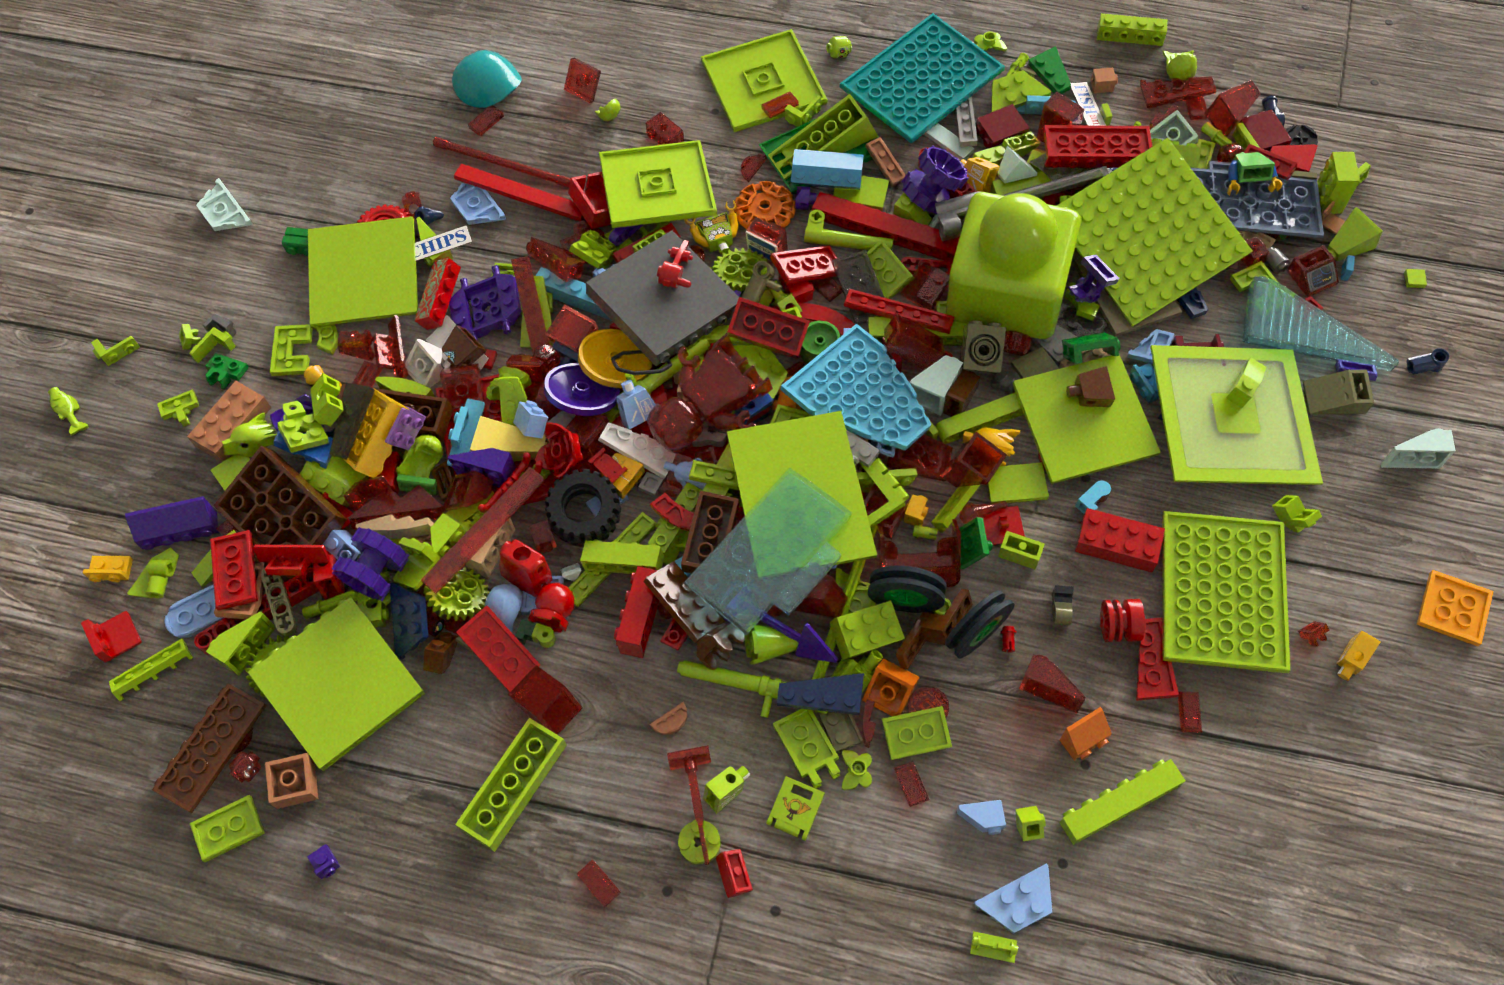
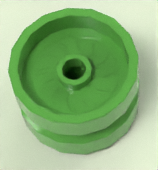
M827 321L809 323L800 350L802 360L806 364L812 361L840 338L839 330Z

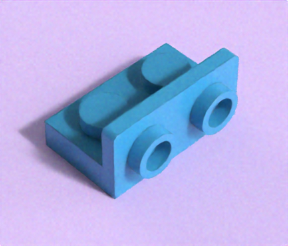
M1151 363L1138 367L1137 364L1133 365L1129 376L1132 383L1138 387L1141 397L1145 398L1148 404L1158 400L1159 394L1156 377Z

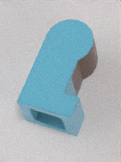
M1106 481L1096 482L1078 499L1075 507L1083 514L1087 508L1097 510V505L1107 500L1111 492L1110 484Z

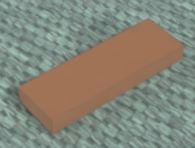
M879 137L867 143L866 149L885 178L889 180L890 186L894 187L902 183L901 181L905 177V173L882 138Z

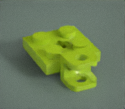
M294 401L283 404L285 415L283 416V421L278 422V429L291 453L329 443L328 436L322 425L314 419V414L306 415L300 402Z

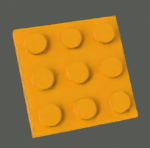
M1432 570L1428 576L1416 625L1478 647L1482 644L1494 591Z

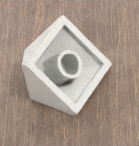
M417 339L403 366L406 372L415 382L423 384L428 388H431L447 376L441 365L442 349Z

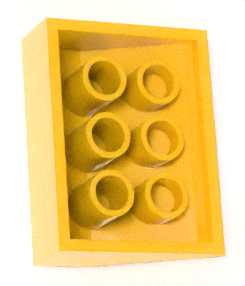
M373 389L339 456L355 471L376 479L377 475L383 470L386 458L392 453L393 445L386 443L385 439L401 408H408Z

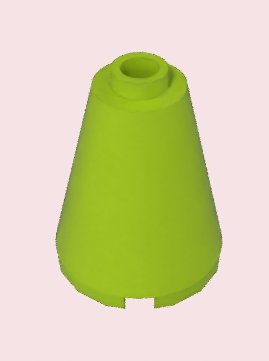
M747 624L745 630H748V635H744L747 658L752 659L749 662L751 665L797 650V641L771 626Z

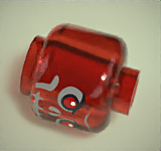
M550 344L537 346L532 356L533 361L543 371H551L559 365L560 355Z

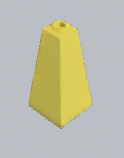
M480 416L469 452L495 448L510 452L514 462L522 461L525 452L530 453L531 460H535L539 449L548 442H545V434L542 439L524 436L517 426Z

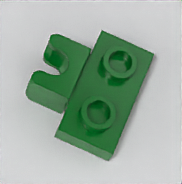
M217 353L205 365L208 370L206 373L208 384L212 386L218 381L221 384L222 390L229 385L231 379L239 381L248 370L247 363Z

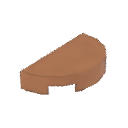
M684 701L649 724L655 732L663 735L678 732L687 720V708Z

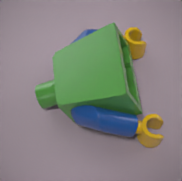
M1241 152L1236 154L1228 168V178L1231 184L1227 194L1230 195L1232 190H1235L1236 195L1238 194L1240 185L1236 183L1237 181L1241 183L1271 180L1272 183L1268 186V190L1273 192L1276 188L1279 191L1283 184L1281 180L1277 179L1275 163L1258 152Z

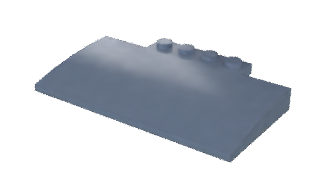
M1209 161L1207 169L1191 168L1237 230L1323 238L1324 233L1317 180L1290 177L1287 181L1277 177V179L1282 181L1283 185L1279 191L1275 188L1273 192L1268 190V186L1272 183L1271 180L1241 183L1237 181L1236 183L1240 185L1238 194L1236 195L1235 190H1232L1231 194L1228 195L1227 190L1231 184L1228 178L1230 163Z

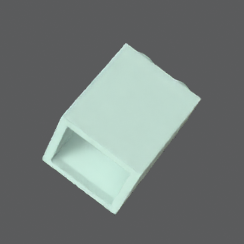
M945 355L911 379L910 384L917 394L916 399L919 405L941 416L944 410L946 394L961 374L963 362L955 357Z

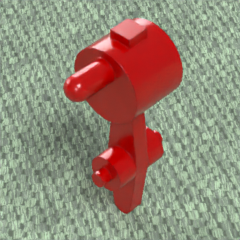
M684 240L680 248L673 246L672 249L668 250L670 258H674L673 263L664 261L663 265L659 266L657 271L659 284L675 289L678 286L691 287L689 280L681 278L683 266H680L681 261L688 263L689 260H693L691 252L687 251L689 241Z

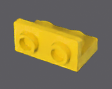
M92 556L89 569H83V574L92 582H101V580H109L111 582L129 580L133 558L131 556Z

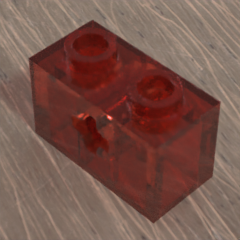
M659 112L646 122L647 136L650 139H654L658 145L684 142L683 130L662 112Z

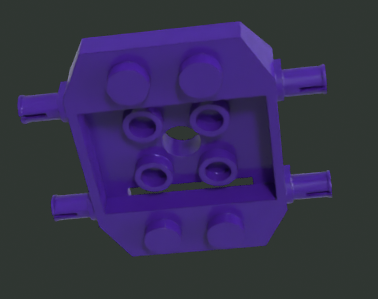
M498 265L492 266V277L468 286L467 278L460 279L461 289L451 297L449 302L452 321L456 325L466 328L477 341L478 338L486 336L492 330L503 329L504 334H510V326L514 325L522 311L516 278L513 275L500 274ZM469 300H471V305H472L473 319H474V322H475V327H474V328H473L472 320H471V314H470V308H469V302H468ZM491 306L489 311L485 312V309Z

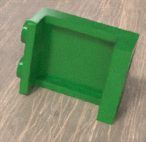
M1105 332L1063 339V358L1075 364L1083 363L1082 351L1102 348L1104 352L1112 356H1119L1121 349L1120 341L1117 337Z

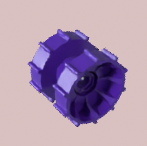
M932 145L928 149L925 148L918 157L920 160L919 168H922L923 171L917 169L912 172L908 171L901 182L903 183L902 191L906 193L911 202L921 207L923 211L933 212L937 215L935 203L949 200L950 192L946 189L955 192L956 189H961L969 178L967 177V169L958 158L947 152L946 149L943 150Z
M358 527L351 538V545L360 551L359 559L356 562L351 558L339 556L332 567V574L341 580L342 583L356 590V592L371 599L383 601L390 590L391 584L387 583L380 573L384 567L401 572L409 560V554L399 545L386 538V536L369 528Z

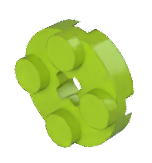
M696 819L688 823L681 830L678 846L681 855L688 862L703 864L711 862L718 855L721 838L713 824ZM703 837V842L706 844L695 847L696 842L694 840Z

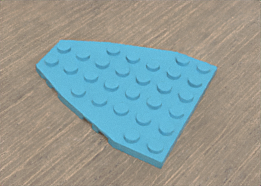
M855 324L781 385L780 390L807 413L814 416L841 411L846 430L863 438L902 450L908 449L931 427V422L925 415L923 406L919 405L916 399L917 394L903 372L900 373L894 359L891 360L887 355L886 347L858 324Z

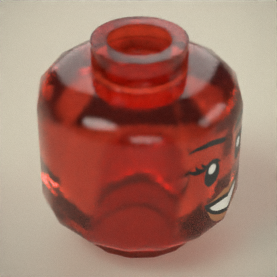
M251 751L248 754L240 752L230 763L229 769L231 771L229 774L241 783L244 781L250 782L261 770V765L258 762L260 758Z

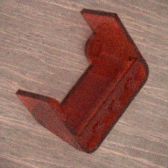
M952 519V537L940 539L936 545V552L898 554L896 544L892 541H884L882 525L877 524L879 568L885 566H911L937 574L944 579L946 587H953L959 583L961 578V532L956 519Z

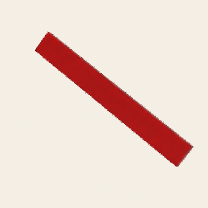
M461 164L454 174L455 180L580 222L583 219L581 212L572 200Z

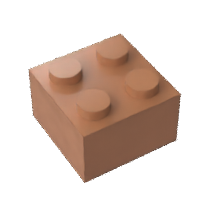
M308 753L265 762L268 801L273 807L280 809L319 799L315 762Z

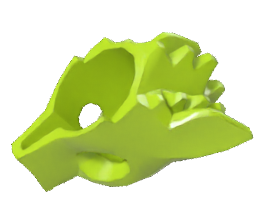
M265 412L257 415L248 423L237 426L232 431L230 438L222 441L225 455L239 454L252 457L260 446L274 445V439L277 434H274L275 429H271L272 424L264 420ZM241 443H247L248 447H242Z

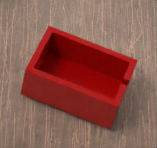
M602 171L588 174L587 182L585 175L571 178L568 194L590 228L594 229L611 225Z

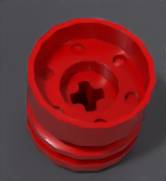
M1124 599L1122 607L1119 600H1113L1112 602L1110 600L1102 601L1100 627L1105 642H1112L1113 640L1120 642L1123 634L1128 642L1143 640L1145 634V614L1140 599Z

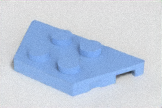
M462 183L450 198L452 204L468 225L506 219L505 214L485 189Z
M1047 863L984 896L973 904L978 909L980 908L987 913L994 921L1001 923L1012 934L1052 913V902Z

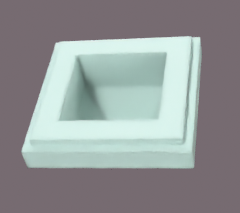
M579 563L562 568L561 573L563 578L574 582L581 573Z

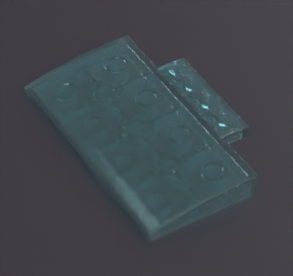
M789 468L689 576L684 584L747 635L774 604L789 616L841 558L842 554L831 546L829 542L849 521L852 512L805 477Z

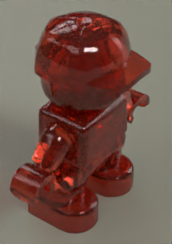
M727 333L713 344L711 351L707 353L696 373L695 368L701 362L699 356L694 355L692 360L687 361L686 358L689 356L687 348L682 347L679 350L678 359L683 367L680 371L678 384L685 400L680 397H672L661 405L657 403L648 415L647 425L654 439L671 453H682L693 447L692 442L703 432L701 418L710 427L715 426L720 430L736 429L737 426H739V429L757 426L755 423L743 424L746 419L750 418L748 410L740 412L738 416L732 414V411L745 407L757 397H764L773 387L768 377L763 380L759 376L754 365L742 375L740 370L749 363L746 357L742 358L738 354Z

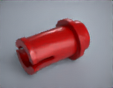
M1003 626L1000 634H1002L1003 652H1006V650H1008V653L1015 652V634L1017 631L1014 630L1013 626Z

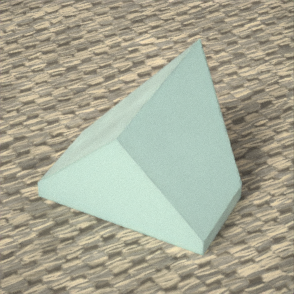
M1009 146L1006 147L998 170V177L1004 183L1037 176V172L1028 162Z

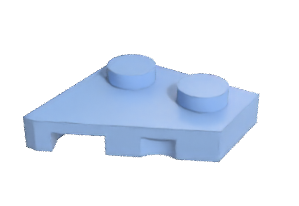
M1158 329L1154 330L1148 338H1144L1139 343L1138 347L1128 352V358L1153 364L1150 346H1171L1174 333Z

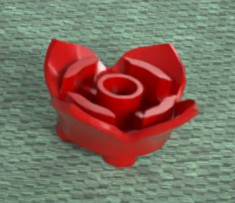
M547 422L545 437L548 439V443L539 449L534 461H541L543 469L554 470V477L561 478L568 470L573 469L577 463L582 461L583 455L580 450L579 437L576 433H571L558 423Z

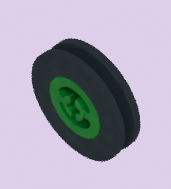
M885 566L874 570L870 574L868 597L876 604L891 601L894 610L910 613L932 612L944 606L946 582L933 572L911 566Z
M1001 590L991 593L980 601L959 621L948 635L945 645L949 649L956 647L954 654L959 659L969 655L982 645L1011 614L1015 604L1010 599L1004 601L1005 594Z

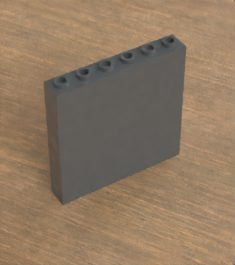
M672 230L586 282V294L655 366L667 362L671 356L681 353L685 347L694 344L702 336L710 334L714 328L724 325L733 316L739 296L689 247H687V251L691 252L693 260H689L688 263L681 261L680 266H683L681 278L689 280L691 287L678 286L675 289L658 283L657 271L659 266H662L664 261L671 263L674 261V258H670L668 250L672 249L673 246L680 248L683 243Z

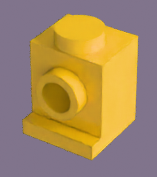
M912 495L905 512V523L911 525L921 524L923 526L924 518H926L929 507L926 506L928 499L925 496Z

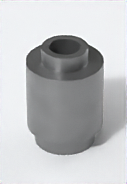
M1270 247L1262 255L1264 262L1275 273H1282L1289 267L1290 260L1278 248Z

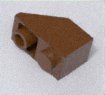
M440 632L424 649L423 670L443 674L451 664L458 643L455 640L458 636L452 635L450 632Z

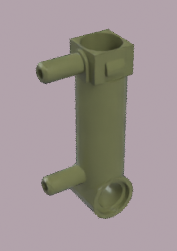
M759 261L754 265L753 274L742 298L759 303L766 287L777 292L781 291V285L770 281L775 275V270L766 261ZM767 267V273L761 275V270Z

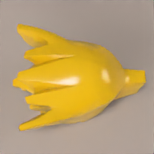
M986 427L975 433L965 431L962 443L972 449L979 461L1002 467L1006 465V462L1003 461L1005 457H1010L1015 453L1013 451L1014 447L1010 443L1014 442L1013 438L1020 434V430H998Z

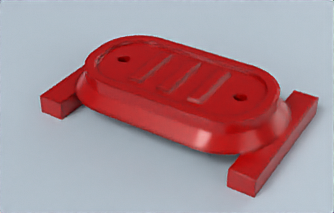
M603 447L588 463H594V466L609 478V481L613 484L628 469L625 466L622 468L609 454L604 453L606 449Z

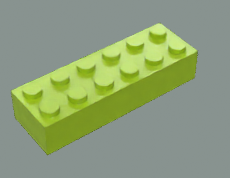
M529 718L455 825L462 832L495 852L566 748L567 744L564 739Z

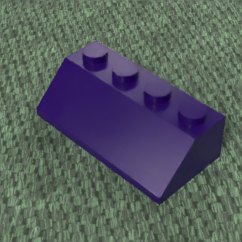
M203 496L125 513L133 540L142 550H151L157 546L172 545L175 542L190 541L193 538L209 537L212 534L219 533L217 512Z

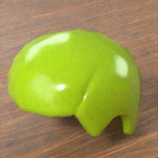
M614 98L606 106L599 107V110L595 111V113L601 120L611 121L619 114L620 103Z

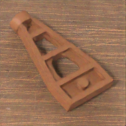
M256 554L254 556L255 574H258L256 580L258 601L223 610L215 608L214 614L216 617L248 619L257 614L264 589L261 572L269 562H259Z

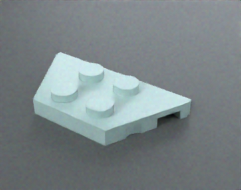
M219 178L215 181L216 185L212 191L208 190L204 198L196 205L214 231L252 225L251 220Z

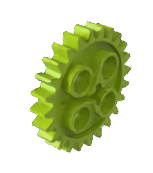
M735 248L734 252L728 250V254L722 252V257L717 256V261H714L713 271L733 291L738 290L742 293L750 281L754 265L759 261L767 262V258L763 259V254L757 255V251L751 253L750 248L747 251L744 248L741 251ZM767 267L761 270V275L767 273Z
M448 565L447 570L440 567V572L434 570L433 575H429L428 580L425 582L423 594H425V599L428 601L427 606H433V612L439 610L440 617L446 614L448 620L451 616H454L455 621L458 620V617H461L464 621L466 616L473 618L474 614H477L485 607L486 598L490 593L487 591L489 586L484 585L485 579L479 580L480 574L473 575L474 570L468 572L466 567L462 570L459 569L458 565H456L455 569Z

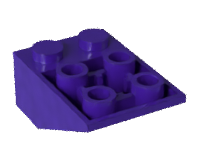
M495 448L448 456V460L457 476L464 479L469 477L482 484L487 482L497 488H500L517 468L510 452Z

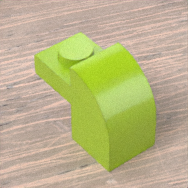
M1285 495L1272 505L1279 520L1284 522V525L1290 530L1297 533L1304 528L1314 526L1316 521L1322 517L1319 510L1305 509L1299 496Z

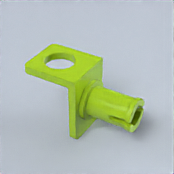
M768 288L775 298L774 302L771 303L772 306H778L783 311L788 303H792L795 307H798L799 312H802L792 293L784 294L782 289L780 292Z
M872 650L867 658L863 657L851 673V675L864 673L862 693L870 683L878 663L883 658V655L877 650Z

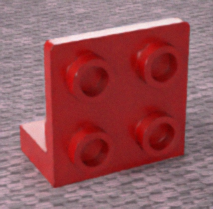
M127 611L101 624H94L89 619L81 622L94 655L105 663L142 643Z

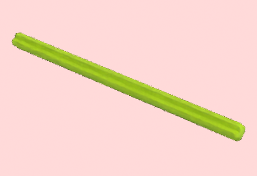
M878 524L871 528L873 539L875 537ZM866 559L854 561L834 619L847 614ZM830 627L825 644L833 652L836 640ZM819 660L812 679L824 678L830 662Z

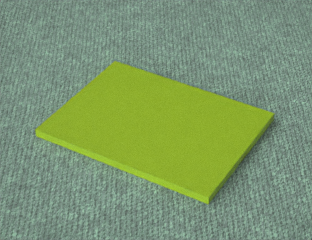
M841 411L727 431L758 580L877 557Z
M1163 511L1162 528H1165L1162 541L1163 661L1289 673L1290 648L1284 522Z

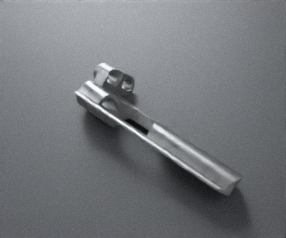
M1104 166L1007 193L1003 196L1025 193L1041 198L1094 183L1109 174L1107 167ZM979 191L935 203L938 220L940 221L939 233L942 241L954 239L961 235L962 224L960 220L965 219L970 199Z

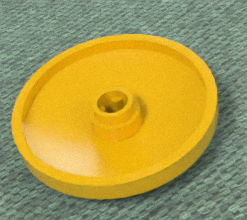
M598 330L587 335L582 340L578 351V362L583 372L593 381L608 387L622 388L621 384L627 381L625 373L615 369L611 358L622 351L640 349L621 330ZM644 354L622 355L615 360L619 368L631 371L651 370L652 362ZM649 374L633 376L636 382L645 379Z

